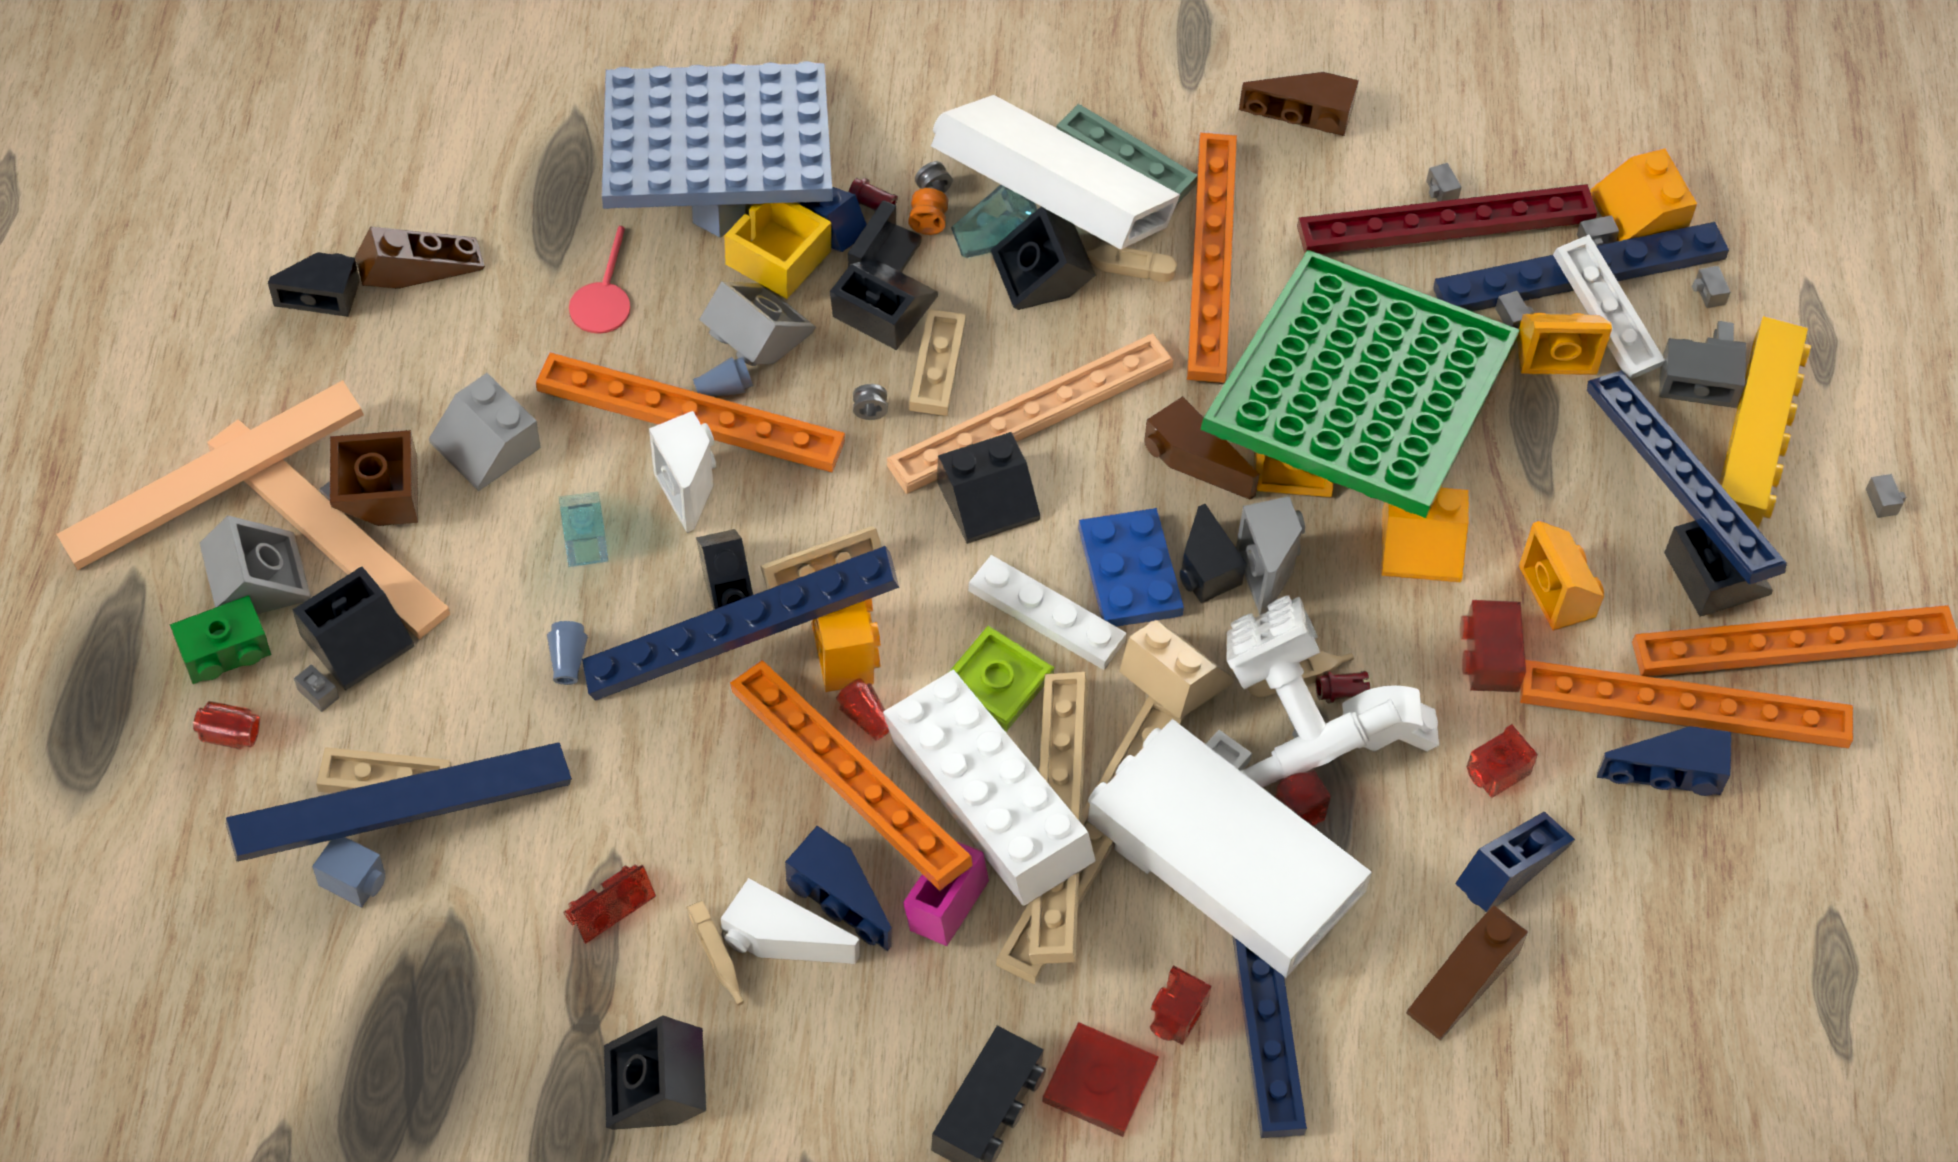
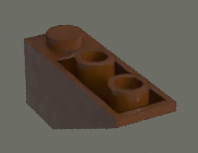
M1317 72L1243 82L1239 110L1253 115H1260L1290 124L1321 130L1326 133L1345 136L1354 107L1359 80L1327 72Z
M371 226L355 255L362 286L400 289L481 271L485 267L476 237Z

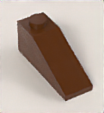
M1183 396L1147 419L1144 442L1152 456L1159 457L1171 469L1250 500L1256 496L1260 474L1227 440L1200 430L1204 417Z
M1493 905L1467 933L1408 1008L1406 1014L1441 1041L1520 954L1528 931Z

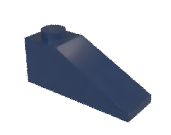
M1544 811L1479 848L1455 884L1467 895L1472 903L1488 912L1493 905L1498 906L1513 896L1571 846L1575 839Z

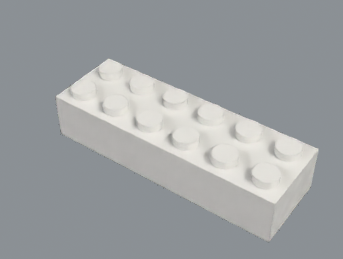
M954 669L883 712L894 744L975 846L984 853L986 860L1023 906L1096 861L1088 831Z

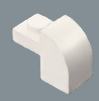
M1396 685L1382 686L1364 691L1342 703L1343 715L1348 712H1356L1359 715L1386 702L1390 698L1392 699L1402 723L1395 724L1368 737L1369 742L1364 747L1375 752L1398 739L1425 751L1439 746L1436 711L1434 708L1420 702V692L1418 689Z

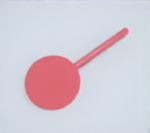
M624 226L617 228L603 282L591 283L581 287L570 300V317L574 324L584 331L597 334L611 332L622 326L629 317L630 301L627 294L620 287L610 283L625 232Z

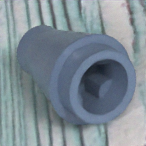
M731 357L700 377L693 379L698 393L712 397L745 393L744 389L753 386L743 357L735 360Z
M574 621L555 622L551 625V631L547 634L553 668V681L557 684L572 685L578 682V672L588 635L584 633V626L581 623Z

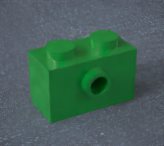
M249 595L169 624L192 684L203 680L216 679L224 672L241 666L256 664L262 658L272 655L265 632Z

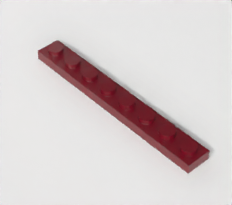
M1588 184L1299 217L1297 229L1304 254L1307 250L1318 254L1575 225L1580 224L1582 221L1596 219L1597 210Z

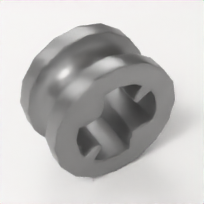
M934 161L924 165L917 172L915 182L921 189L933 188L945 193L950 188L953 178L946 171L942 162Z
M865 384L854 390L853 401L855 403L853 404V412L857 417L865 420H875L887 414V391L884 387L876 384Z

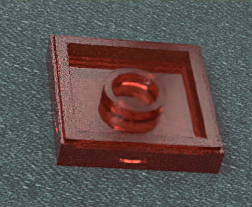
M1078 1022L1044 1092L1042 1102L1124 1137L1156 1068L1159 1056Z

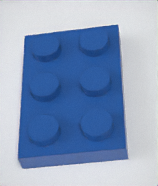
M1157 508L1079 520L1078 530L1100 615L1103 620L1118 627L1183 616L1184 606Z

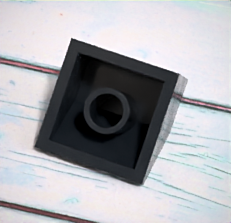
M1042 206L990 250L1013 308L1017 310L1069 298L1096 276L1075 225Z
M1012 432L938 455L937 483L967 544L1040 520V512L1028 465Z
M662 1015L604 1045L606 1128L617 1130L673 1126L706 1111L703 1028Z

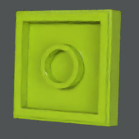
M987 626L950 671L954 669L1002 729L1007 732L1044 687L1045 674H1054L1055 667L992 627Z

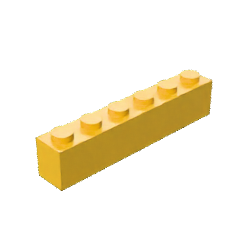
M1765 316L1762 317L1753 340L1745 373V387L1738 402L1719 482L1757 528H1759L1763 517L1771 518L1777 496L1770 494L1772 486L1778 487L1784 465L1777 462L1779 456H1785L1791 434L1784 433L1785 427L1792 426L1798 404L1791 403L1792 397H1798L1804 380V374L1798 373L1799 366L1805 367L1811 345L1805 344L1808 328Z

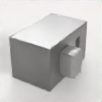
M1445 163L1429 168L1426 181L1430 187L1429 194L1431 198H1436L1437 201L1459 199L1462 187L1449 164Z
M1611 215L1580 222L1577 236L1580 239L1590 235L1595 245L1598 246L1616 242L1619 229Z
M1719 266L1699 269L1692 287L1695 292L1699 291L1706 308L1726 305L1731 292Z
M1518 291L1498 297L1495 309L1502 322L1506 325L1519 329L1523 314H1534L1532 307L1525 305Z
M1892 474L1871 477L1866 487L1877 518L1898 515L1907 497H1905V492H1899Z
M312 664L294 678L297 690L321 712L339 698L336 686Z

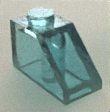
M999 185L951 227L961 255L965 258L991 253L990 250L1037 210L1036 204L1009 188Z
M599 492L560 496L559 504L568 567L609 562Z

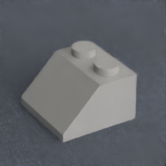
M721 281L699 319L710 328L709 333L713 338L731 345L737 350L736 356L738 358L743 357L744 362L751 366L776 363L811 335L816 328L770 289L759 283Z
M488 373L455 394L429 437L430 443L478 491L541 448L537 421Z
M1290 496L1243 506L1236 549L1246 562L1244 575L1259 615L1268 612L1267 606L1278 598L1293 573L1296 556H1299L1301 553L1300 537L1301 534L1305 533V522L1301 511H1295Z
M227 515L200 542L215 608L249 595L256 613L261 614L303 603L311 598L294 532Z

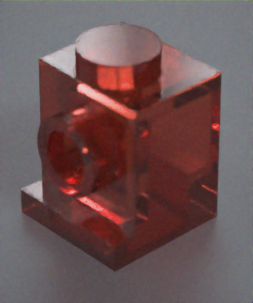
M1511 724L1505 728L1503 733L1471 751L1466 768L1473 783L1480 788L1483 787L1489 796L1493 798L1531 775L1538 754Z
M1312 770L1307 773L1292 774L1282 780L1277 786L1275 798L1313 826L1325 820L1331 795L1316 772Z
M1173 965L1169 972L1167 987H1162L1152 1003L1151 1010L1155 1012V1017L1150 1025L1151 1031L1163 1040H1174L1183 1045L1208 1005L1212 986Z

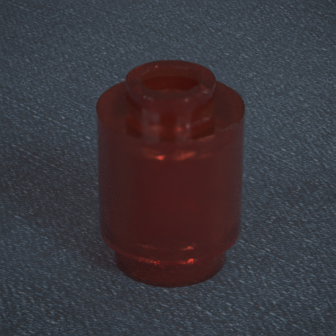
M208 701L204 708H198L193 722V730L198 732L201 742L239 750L244 746L253 747L260 729V716L252 714L249 708Z

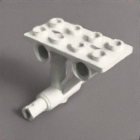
M1289 595L1270 603L1267 606L1269 611L1256 618L1250 613L1236 619L1230 624L1232 629L1227 631V662L1230 668L1233 669L1243 689L1266 679L1270 689L1276 690L1299 735L1275 747V750L1272 751L1273 756L1240 770L1262 788L1282 778L1285 781H1293L1299 778V775L1315 767L1329 763L1357 747L1360 749L1366 746V743L1369 742L1368 737L1395 724L1402 723L1401 717L1391 698L1359 715L1356 712H1348L1328 723L1324 722L1301 676L1304 671L1299 663L1320 653L1315 641L1318 636L1301 598L1297 597L1291 600Z

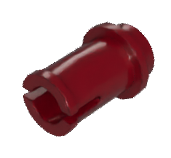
M859 178L854 179L848 191L856 195L859 205L862 204L874 211L878 209L883 200L893 205H896L898 200L897 195L890 194L869 184L870 181L867 178L862 180Z
M1325 671L1323 675L1316 677L1317 697L1319 700H1325L1328 704L1334 703L1335 699L1353 698L1370 689V682L1364 683V680L1369 679V675L1366 671L1334 675L1331 671Z

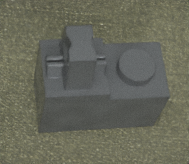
M1718 321L1713 338L1708 337L1705 343L1694 342L1689 339L1669 338L1663 353L1665 361L1660 367L1659 397L1736 408L1745 387L1746 342L1734 341V323Z

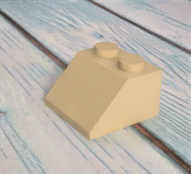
M1154 620L1128 638L1119 670L1122 675L1178 719L1183 718L1232 685L1234 677L1157 620Z

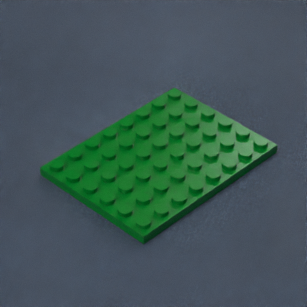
M1307 250L1205 414L1200 430L1251 449L1258 454H1263L1289 464L1294 468L1302 469L1327 479L1332 483L1353 489L1370 498L1381 500L1406 512L1426 518L1517 341L1520 330Z

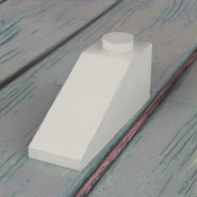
M749 878L721 917L722 937L731 948L741 953L748 951L761 958L855 964L860 957V938Z

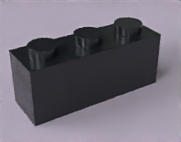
M997 1025L933 1131L931 1151L951 1162H995L1004 1144V1141L1000 1138L1006 1127L1014 1128L1017 1125L1025 1109V1104L1021 1103L1028 1090L1035 1092L1045 1076L1046 1068L1042 1066L1044 1049Z

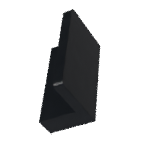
M883 200L849 250L848 267L853 263L876 259L902 273L920 246L922 236L896 225L897 206Z

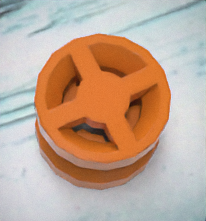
M923 188L915 191L912 195L911 207L913 209L909 213L908 224L914 231L924 235H934L942 232L946 224V216L944 214L948 210L949 199L943 192L933 188Z

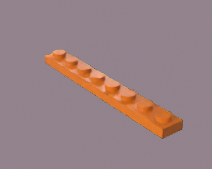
M1200 132L1187 380L1225 383L1237 135Z
M551 352L536 380L538 392L658 425L693 411L701 425L706 423L709 426L716 441L828 472H833L845 443V433Z
M1949 605L1641 633L1635 634L1632 645L1640 675L1648 677L1956 648L1958 632Z
M763 660L730 682L733 694L939 891L973 866L971 855Z
M1525 660L1522 666L1520 703L1848 749L1853 742V705L1531 660Z

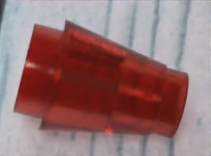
M858 678L839 692L836 697L840 704L839 710L868 735H871L875 741L880 740L890 732L883 713L885 708L871 683L866 684L862 678Z

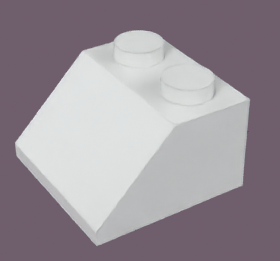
M693 411L649 428L654 475L686 532L695 529L713 487L712 469L716 468V461L711 451V446L715 445L712 432L706 423L700 424Z

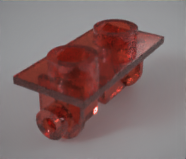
M634 864L630 868L627 865L623 866L621 871L601 883L603 891L598 893L592 889L579 899L568 903L569 908L564 911V915L572 926L576 924L585 944L656 897L643 865L638 867Z

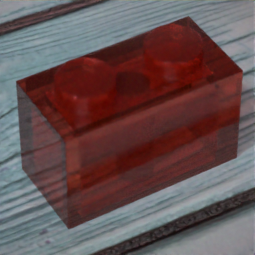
M1472 600L1468 614L1462 615L1460 620L1461 640H1467V650L1463 651L1462 672L1463 675H1469L1470 691L1519 692L1526 673L1521 602Z

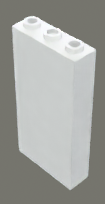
M995 95L943 112L937 118L933 127L935 136L931 147L1119 249H1123L1167 228L1180 197V194Z
M1173 719L1162 730L1155 728L1144 741L1143 749L1135 757L1132 755L1127 756L1118 766L1116 776L1108 784L1105 782L1100 783L1088 799L1090 803L1089 823L1285 978L1366 892L1372 873Z

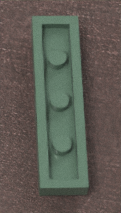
M1079 103L1056 126L1060 131L1180 194L1176 206L1197 184V174Z

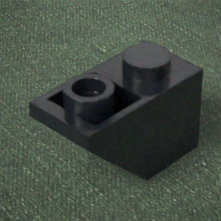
M732 529L696 537L703 576L713 610L752 596L753 591L743 541L738 532Z

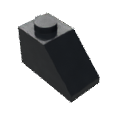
M317 252L271 276L268 280V287L274 307L349 317L360 278L355 257L339 253L327 254Z
M1206 504L1198 506L1184 550L1182 568L1179 572L1180 579L1186 590L1189 592L1193 591L1200 603H1203L1242 585L1246 562Z

